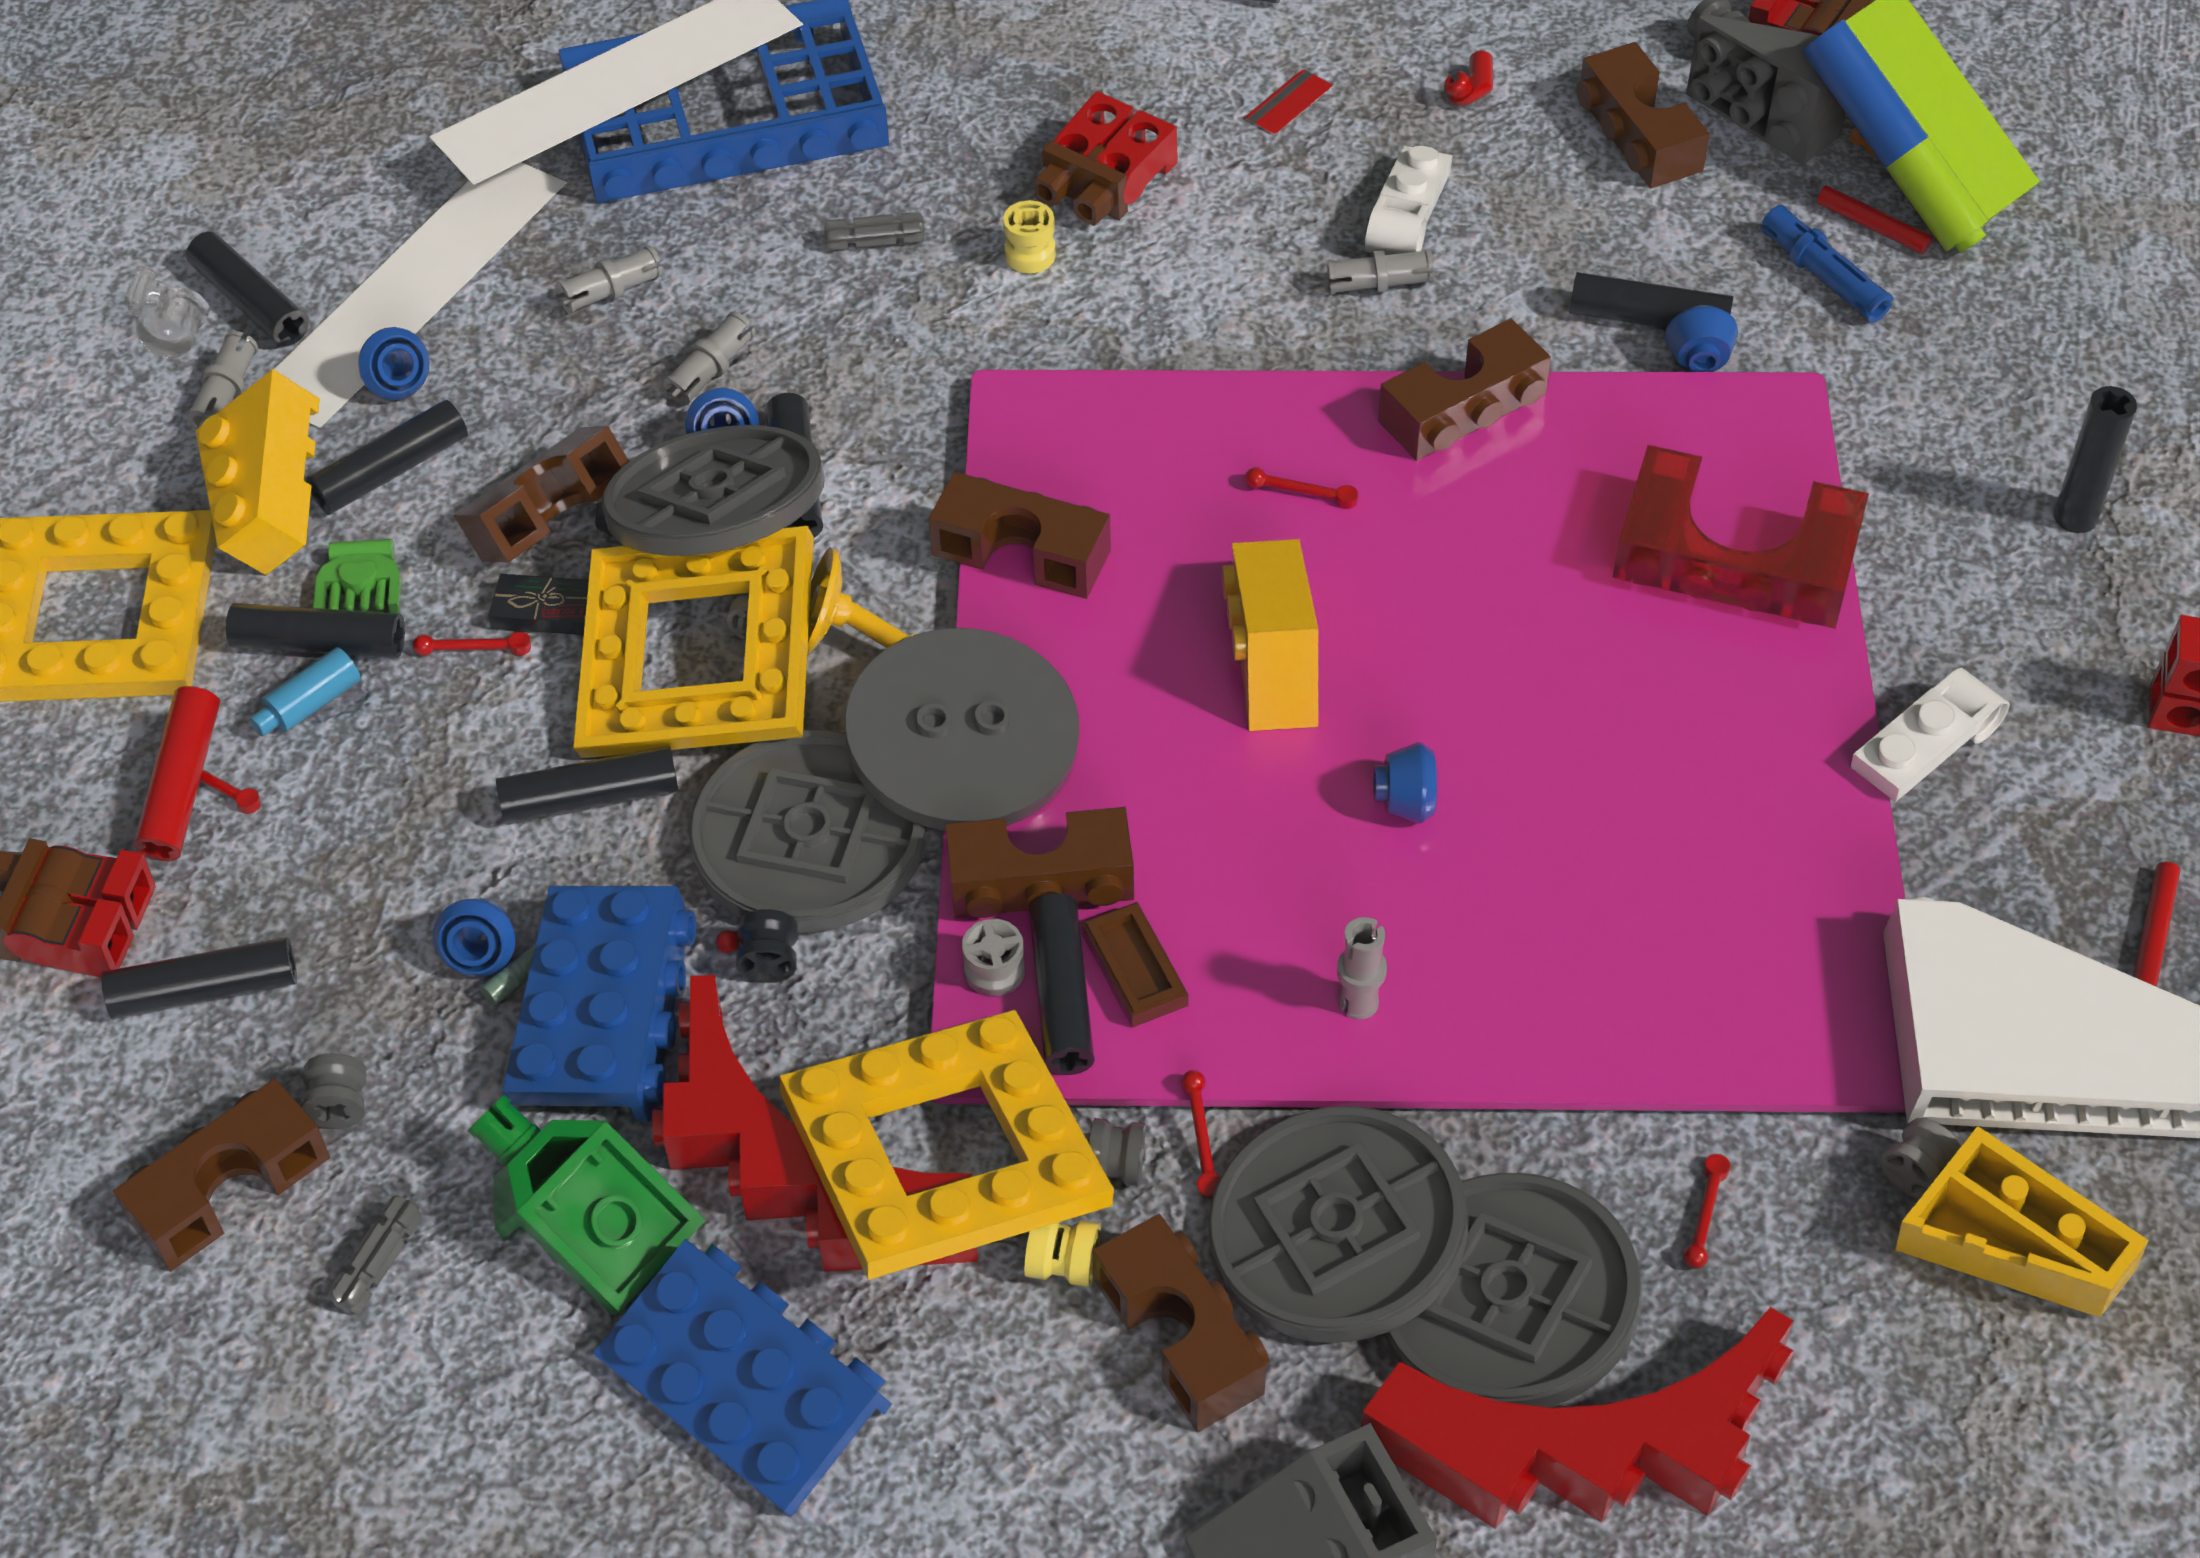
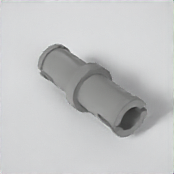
M648 245L643 247L642 250L611 261L609 258L596 262L594 269L565 281L556 282V292L558 294L563 292L566 294L559 297V300L565 311L570 314L576 312L579 308L607 297L610 300L623 297L624 290L653 278L662 277L663 267L662 265L654 267L653 263L661 260L655 249Z
M1431 249L1385 255L1384 250L1373 251V257L1327 261L1330 294L1376 288L1377 293L1388 292V286L1434 282V271L1431 270V267H1434Z
M733 311L727 315L726 319L706 339H698L690 348L691 355L670 376L664 379V389L669 390L675 385L668 392L669 396L679 404L688 405L693 400V397L713 377H721L729 369V361L748 341L755 337L756 331L754 327H749L745 332L743 331L751 322L744 315Z
M240 331L228 332L224 337L223 345L214 363L204 369L201 375L202 388L192 408L187 413V420L194 428H198L204 413H209V416L215 415L242 393L245 387L243 377L253 356L258 351L256 341L249 335L241 351L238 352L236 347L243 333Z
M1358 917L1346 925L1344 931L1345 949L1337 962V976L1342 984L1339 997L1340 1009L1343 1011L1348 1008L1346 1015L1357 1020L1367 1019L1376 1013L1379 1006V987L1384 983L1387 975V963L1382 954L1386 936L1385 929L1382 925L1376 929L1378 921L1369 917Z

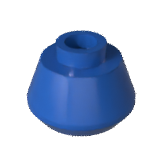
M1697 305L1683 310L1670 321L1665 331V342L1668 349L1681 367L1689 372H1714L1723 367L1728 362L1738 338L1736 320L1728 312L1711 305Z
M399 327L383 328L373 333L363 344L358 358L359 373L365 386L375 395L389 400L404 399L416 393L424 384L430 366L428 351L421 339L413 332Z
M714 388L700 394L691 403L685 417L686 434L725 426L759 425L758 414L752 402L742 393L730 388ZM726 414H729V419L726 422ZM712 415H713V417H714V423H713V424L709 421V419H710V417H711Z
M1416 742L1387 753L1384 765H1374V800L1384 801L1386 812L1416 823H1423L1434 815L1437 801L1436 759L1434 751L1422 742Z
M464 899L450 904L440 913L433 928V943L438 956L449 968L465 976L485 977L497 973L507 965L515 950V931L507 912L498 903L489 899Z

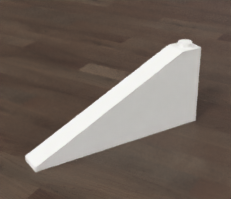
M1926 897L1897 899L1883 936L1907 1123L1916 1118H1927L1943 1125L2200 1138V1005L1963 903L1935 901Z

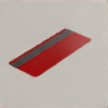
M1301 70L1246 116V120L1272 134H1277L1331 89L1332 84L1307 70Z

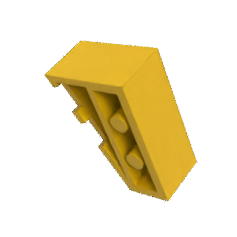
M271 369L215 415L209 416L195 430L217 547L266 576L306 545L311 485L304 481L306 458L314 457L316 444L314 440L308 437L310 415H315L319 412L320 398L274 369Z
M1300 539L1232 543V565L1222 566V587L1224 600L1227 599L1229 630L1232 629L1234 660H1241L1249 731L1318 727V624Z
M1977 1126L1902 1220L1895 1250L2100 1318L2137 1270L2149 1240Z

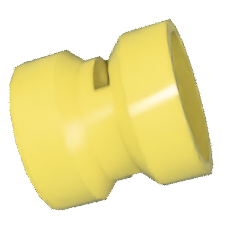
M1027 200L1011 205L1003 216V230L1006 237L1004 249L1007 264L1020 273L1028 274L1048 269L1054 263L1056 257V245L1053 237L1055 231L1053 211L1046 204L1039 201Z
M1080 1220L1074 1225L1058 1222L1029 1231L1024 1266L1025 1276L1046 1280L1052 1275L1063 1276L1071 1285L1090 1288L1094 1278L1093 1249L1100 1246L1101 1224Z

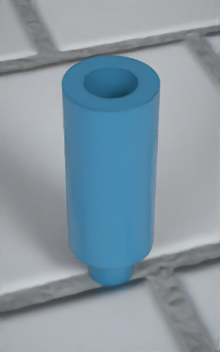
M336 647L262 697L263 709L249 718L250 723L262 737L276 727L280 728L283 732H287L360 682V673L350 657L342 649Z

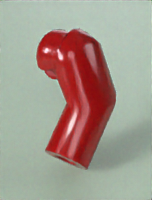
M1480 50L1471 54L1469 57V76L1465 72L1457 71L1458 78L1456 81H1454L1451 75L1445 79L1443 86L1444 91L1448 94V101L1456 106L1465 107L1491 93L1493 89V57L1489 52Z

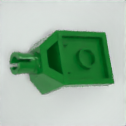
M504 1094L467 1130L474 1138L477 1137L498 1158L497 1161L503 1166L493 1177L495 1230L505 1238L517 1227L521 1226L612 1316H615L664 1266L685 1239L688 1240L706 1219L606 1121L551 1120L540 1129L524 1117Z

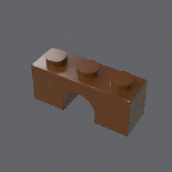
M1632 42L1583 58L1580 81L1577 82L1576 91L1581 106L1592 113L1601 125L1606 138L1613 140L1624 154L1630 169L1638 172L1651 189L1703 172L1710 133L1685 102L1668 108H1654L1660 71L1636 42Z
M1510 318L1468 339L1464 380L1444 378L1438 375L1426 362H1423L1381 383L1378 422L1418 461L1435 451H1441L1450 447L1456 440L1479 428L1491 426L1504 415L1522 406H1529L1539 400L1541 396L1546 394L1551 356Z
M609 426L580 427L453 516L482 562L509 563L551 533L546 523L556 515L577 504L595 502L602 497L609 481L629 460Z
M955 471L928 518L932 556L983 570L991 554L1000 547L1010 544L1026 545L1033 548L1035 585L1085 599L1088 598L1111 551L1110 514L1097 511L1088 506H1078L1043 496L1037 492H1027L992 482L986 478H976Z
M1126 806L1066 812L1067 836L1058 848L1045 854H1028L1017 849L1008 838L1006 818L945 824L954 918L966 916L987 918L998 913L1027 911L1035 899L1052 893L1069 895L1076 900L1077 905L1094 904L1097 906H1108L1118 901L1134 900V863Z
M274 1078L258 1090L243 1095L235 1103L234 1107L205 1127L197 1128L190 1132L179 1145L152 1164L135 1170L127 1178L126 1182L113 1190V1193L128 1222L171 1272L225 1234L210 1204L213 1192L221 1183L238 1175H254L263 1179L279 1195L329 1160L330 1155L318 1126Z
M1159 1213L1093 1249L1094 1282L1127 1330L1151 1318L1167 1317L1181 1322L1190 1331L1182 1340L1162 1351V1382L1198 1433L1265 1395L1266 1366L1269 1365V1357L1258 1336L1252 1330L1243 1332L1233 1318V1306L1222 1285L1215 1279L1208 1282L1197 1267L1198 1257L1188 1237L1181 1230L1173 1233Z

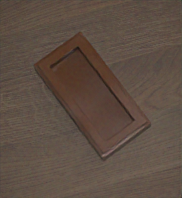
M1138 902L1082 922V935L1132 1028L1188 1006V992Z

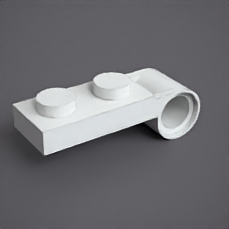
M1403 146L1371 213L1365 238L1366 252L1373 253V251L1384 250L1385 255L1421 251L1426 224L1450 175L1453 155L1439 153L1434 148L1428 146Z
M1958 668L1934 688L1926 692L1853 754L1851 768L1893 801L1897 802L1969 739L1975 744L1986 740L2001 724L2009 710L2010 704L1965 669Z

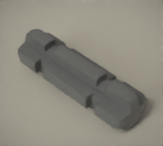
M919 212L901 213V219H894L893 214L853 218V223L846 224L845 219L828 220L825 222L824 227L826 246L830 251L848 250V244H856V249L897 245L896 240L904 239V244L921 243L925 238L924 219Z
M393 1196L387 1201L378 1215L382 1222H374L346 1263L345 1266L350 1269L349 1272H341L328 1290V1296L335 1307L352 1315H356L363 1310L372 1296L368 1289L370 1286L377 1287L405 1245L401 1241L402 1237H410L421 1221L422 1215L419 1212V1207L412 1201L400 1196Z

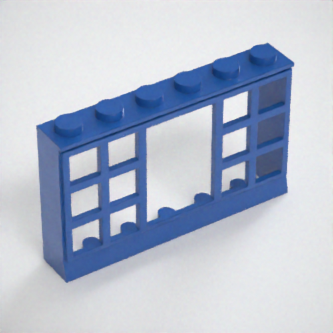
M813 0L787 5L785 7L803 23L802 26L789 32H793L795 39L803 43L805 48L770 55L767 43L750 50L758 52L779 117L778 119L691 135L676 86L667 91L671 107L635 113L634 108H631L624 112L625 116L610 118L578 134L596 204L889 146L886 107L883 104L849 1ZM840 23L843 41L820 46L815 45L813 39L814 27ZM644 33L559 49L562 70L565 72ZM847 53L853 71L826 76L820 58ZM809 60L815 79L779 85L774 67ZM858 83L864 102L836 107L830 88ZM814 91L820 92L825 107L824 110L789 116L784 97ZM675 119L680 138L644 145L639 125ZM624 128L629 129L633 147L596 154L592 139L593 134Z

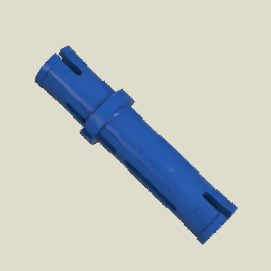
M1781 204L1775 206L1766 214L1762 220L1764 225L1760 226V230L1790 254L1789 259L1799 268L1805 267L1814 273L1824 284L1851 304L1870 323L1880 320L1892 306L1890 302L1894 300L1893 296L1831 247L1827 242V236L1817 228L1811 229L1790 212L1787 207Z

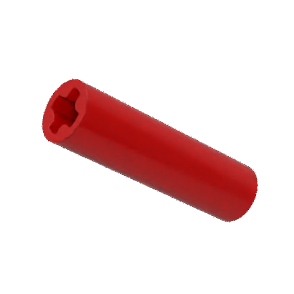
M183 686L177 688L172 697L133 842V848L136 852L144 853L145 857L153 860L174 861L181 856L220 707V699L206 689Z

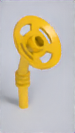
M831 547L825 551L811 581L807 656L817 647L831 625L842 628L844 623L885 648H889L903 639L916 635L904 633L859 604L852 602L851 595L842 593V566L839 551Z

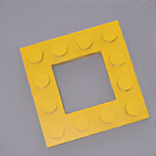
M211 511L0 518V702L173 695L174 691L179 687L192 686L216 544ZM149 568L136 639L33 642L47 572Z
M808 526L783 528L765 538L740 547L699 555H656L634 550L627 546L592 549L573 745L574 750L581 759L622 755L670 746L671 750L803 737L814 537ZM749 593L743 681L641 691L648 603Z
M1016 1010L779 1076L780 1094L867 1280L1113 1206L1114 1188ZM980 1086L1020 1163L907 1196L869 1118Z

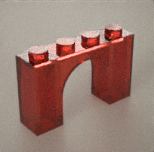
M1647 445L1618 541L1612 578L1836 629L1869 493L1813 481L1802 525L1791 540L1779 547L1765 551L1735 550L1711 540L1698 528L1692 518L1691 507L1696 493L1702 456Z

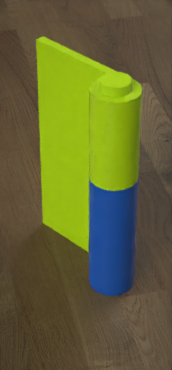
M1875 0L1845 21L1843 19L1801 51L1945 252L1955 246L1961 254L1987 236L1981 227L1990 221L1989 219L2040 182L1909 0Z

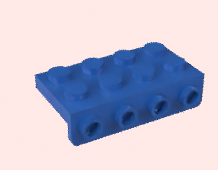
M549 886L502 1088V1094H505L511 1100L510 1103L512 1105L630 1106L636 1121H651L655 1102L663 1100L664 1083H666V1074L663 1067L665 1050L672 1049L676 1039V1020L673 1009L676 997H682L686 988V968L683 962L686 946L694 944L696 937L695 914L692 910L686 909L678 886Z
M685 1239L593 1354L782 1511L792 1517L872 1413L877 1409L882 1414H885L891 1407L892 1403L878 1392L886 1381L857 1357H854L849 1365L845 1366L830 1354L837 1342L806 1318L799 1328L782 1316L789 1304L761 1281H758L752 1290L748 1289L735 1278L742 1267L713 1243L703 1253Z

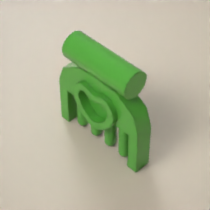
M393 539L329 543L328 553L330 562L322 565L316 576L313 608L326 609L327 590H330L329 609H339L340 590H342L345 594V610H353L354 600L360 601V609L367 611L369 609L370 597L375 593V608L383 610L385 607L386 587H389L388 606L390 613L400 612L402 579L397 564L394 561L395 547Z

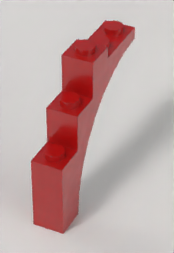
M715 974L690 976V1000L679 1002L680 1033L682 1038H689V1053H679V1082L664 1083L663 1108H654L652 1111V1133L655 1147L665 1146L670 1170L728 1166L730 1196H741L746 1220L806 1217L808 1248H820L824 1272L861 1270L860 1262L795 1124L789 1121L757 1090L732 1051L723 1025L722 1007ZM893 1167L907 1196L973 1177L972 1173L918 1172ZM972 1248L916 1266L978 1262V1248Z
M1769 1307L1738 1344L1702 1371L1655 1393L1606 1405L1549 1408L1500 1402L1447 1386L1399 1361L1362 1411L1361 1427L1371 1423L1395 1465L1494 1529L1498 1527L1509 1510L1516 1514H1520L1532 1498L1538 1483L1602 1522L1615 1502L1623 1507L1629 1504L1639 1489L1644 1476L1705 1515H1708L1721 1495L1731 1501L1749 1474L1751 1465L1745 1462L1743 1457L1751 1435L1745 1432L1761 1404V1400L1754 1395L1764 1380L1775 1385L1789 1365L1794 1350L1786 1346L1794 1320Z

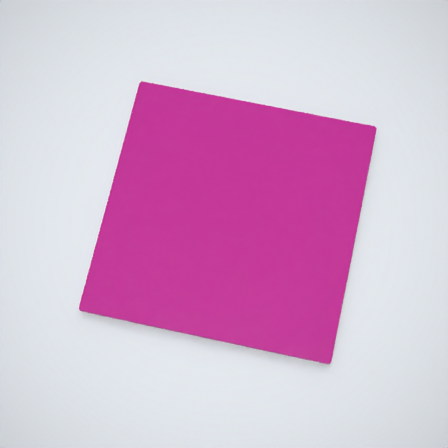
M978 370L972 374L965 475L986 478L998 484L1027 492H1037L1049 498L1078 506H1088L1097 511L1110 514L1111 551L1087 599L1035 585L1033 548L1022 544H1010L1000 547L991 554L983 570L961 563L959 569L956 628H971L998 633L1021 642L1039 653L1065 680L1073 695L1079 716L1077 754L1068 779L1060 791L1044 807L1031 816L1006 826L1010 842L1022 852L1045 854L1055 850L1064 842L1067 836L1066 812L1126 806L1134 863V900L1118 901L1108 906H1097L1094 904L1078 905L1095 1061L1092 1067L1079 1074L1058 1075L1050 1072L1067 1105L1191 1106L1189 1093L1182 1089L1181 1079L1185 1072L1197 1070L1205 1077V1087L1201 1091L1204 1107L1326 1108L1356 1106L1364 1108L1906 1113L1883 936L1897 899H1905L1890 798L1851 768L1853 754L1879 733V725L1825 378L1821 374L1814 372H1549L1546 394L1541 396L1535 403L1529 406H1522L1499 418L1491 426L1479 428L1456 440L1450 447L1441 451H1435L1418 461L1378 422L1381 383L1405 371ZM1435 371L1438 375L1447 379H1465V371ZM1258 467L1263 469L1266 475L1338 489L1343 485H1350L1357 489L1358 500L1353 508L1344 509L1337 505L1336 500L1265 485L1253 489L1246 484L1245 475L1249 469ZM1300 539L1318 624V727L1249 731L1241 660H1234L1232 629L1229 630L1227 599L1224 600L1222 566L1232 565V543ZM1416 742H1422L1434 751L1437 768L1435 813L1423 823H1416L1386 812L1384 801H1375L1373 795L1374 765H1384L1387 753ZM943 831L931 1033L1016 1010L1044 1061L1029 910L998 913L987 918L973 916L954 918L946 831ZM1138 902L1188 992V1006L1132 1028L1082 935V922ZM1358 917H1369L1378 921L1376 929L1381 925L1385 929L1386 936L1382 954L1387 963V975L1384 983L1379 987V1006L1376 1013L1367 1019L1357 1020L1346 1015L1348 1008L1343 1011L1340 1009L1339 997L1342 984L1337 976V962L1345 949L1344 931L1346 925ZM985 919L1008 921L1018 928L1023 937L1025 976L1021 984L1013 992L1003 996L989 997L979 994L969 986L965 979L962 939L970 927ZM987 958L988 964H992L991 959ZM980 1086L931 1100L937 1104L990 1105Z

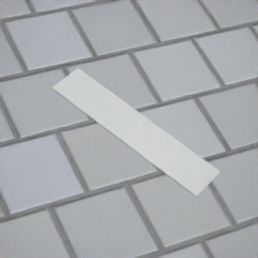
M713 0L429 137L468 180L475 185L802 26L803 23L778 0Z
M522 162L475 185L467 181L274 369L320 398L319 412L315 415H310L309 423L321 428L364 385L359 373L358 358L363 344L373 333L383 328L399 327L416 334L567 182Z

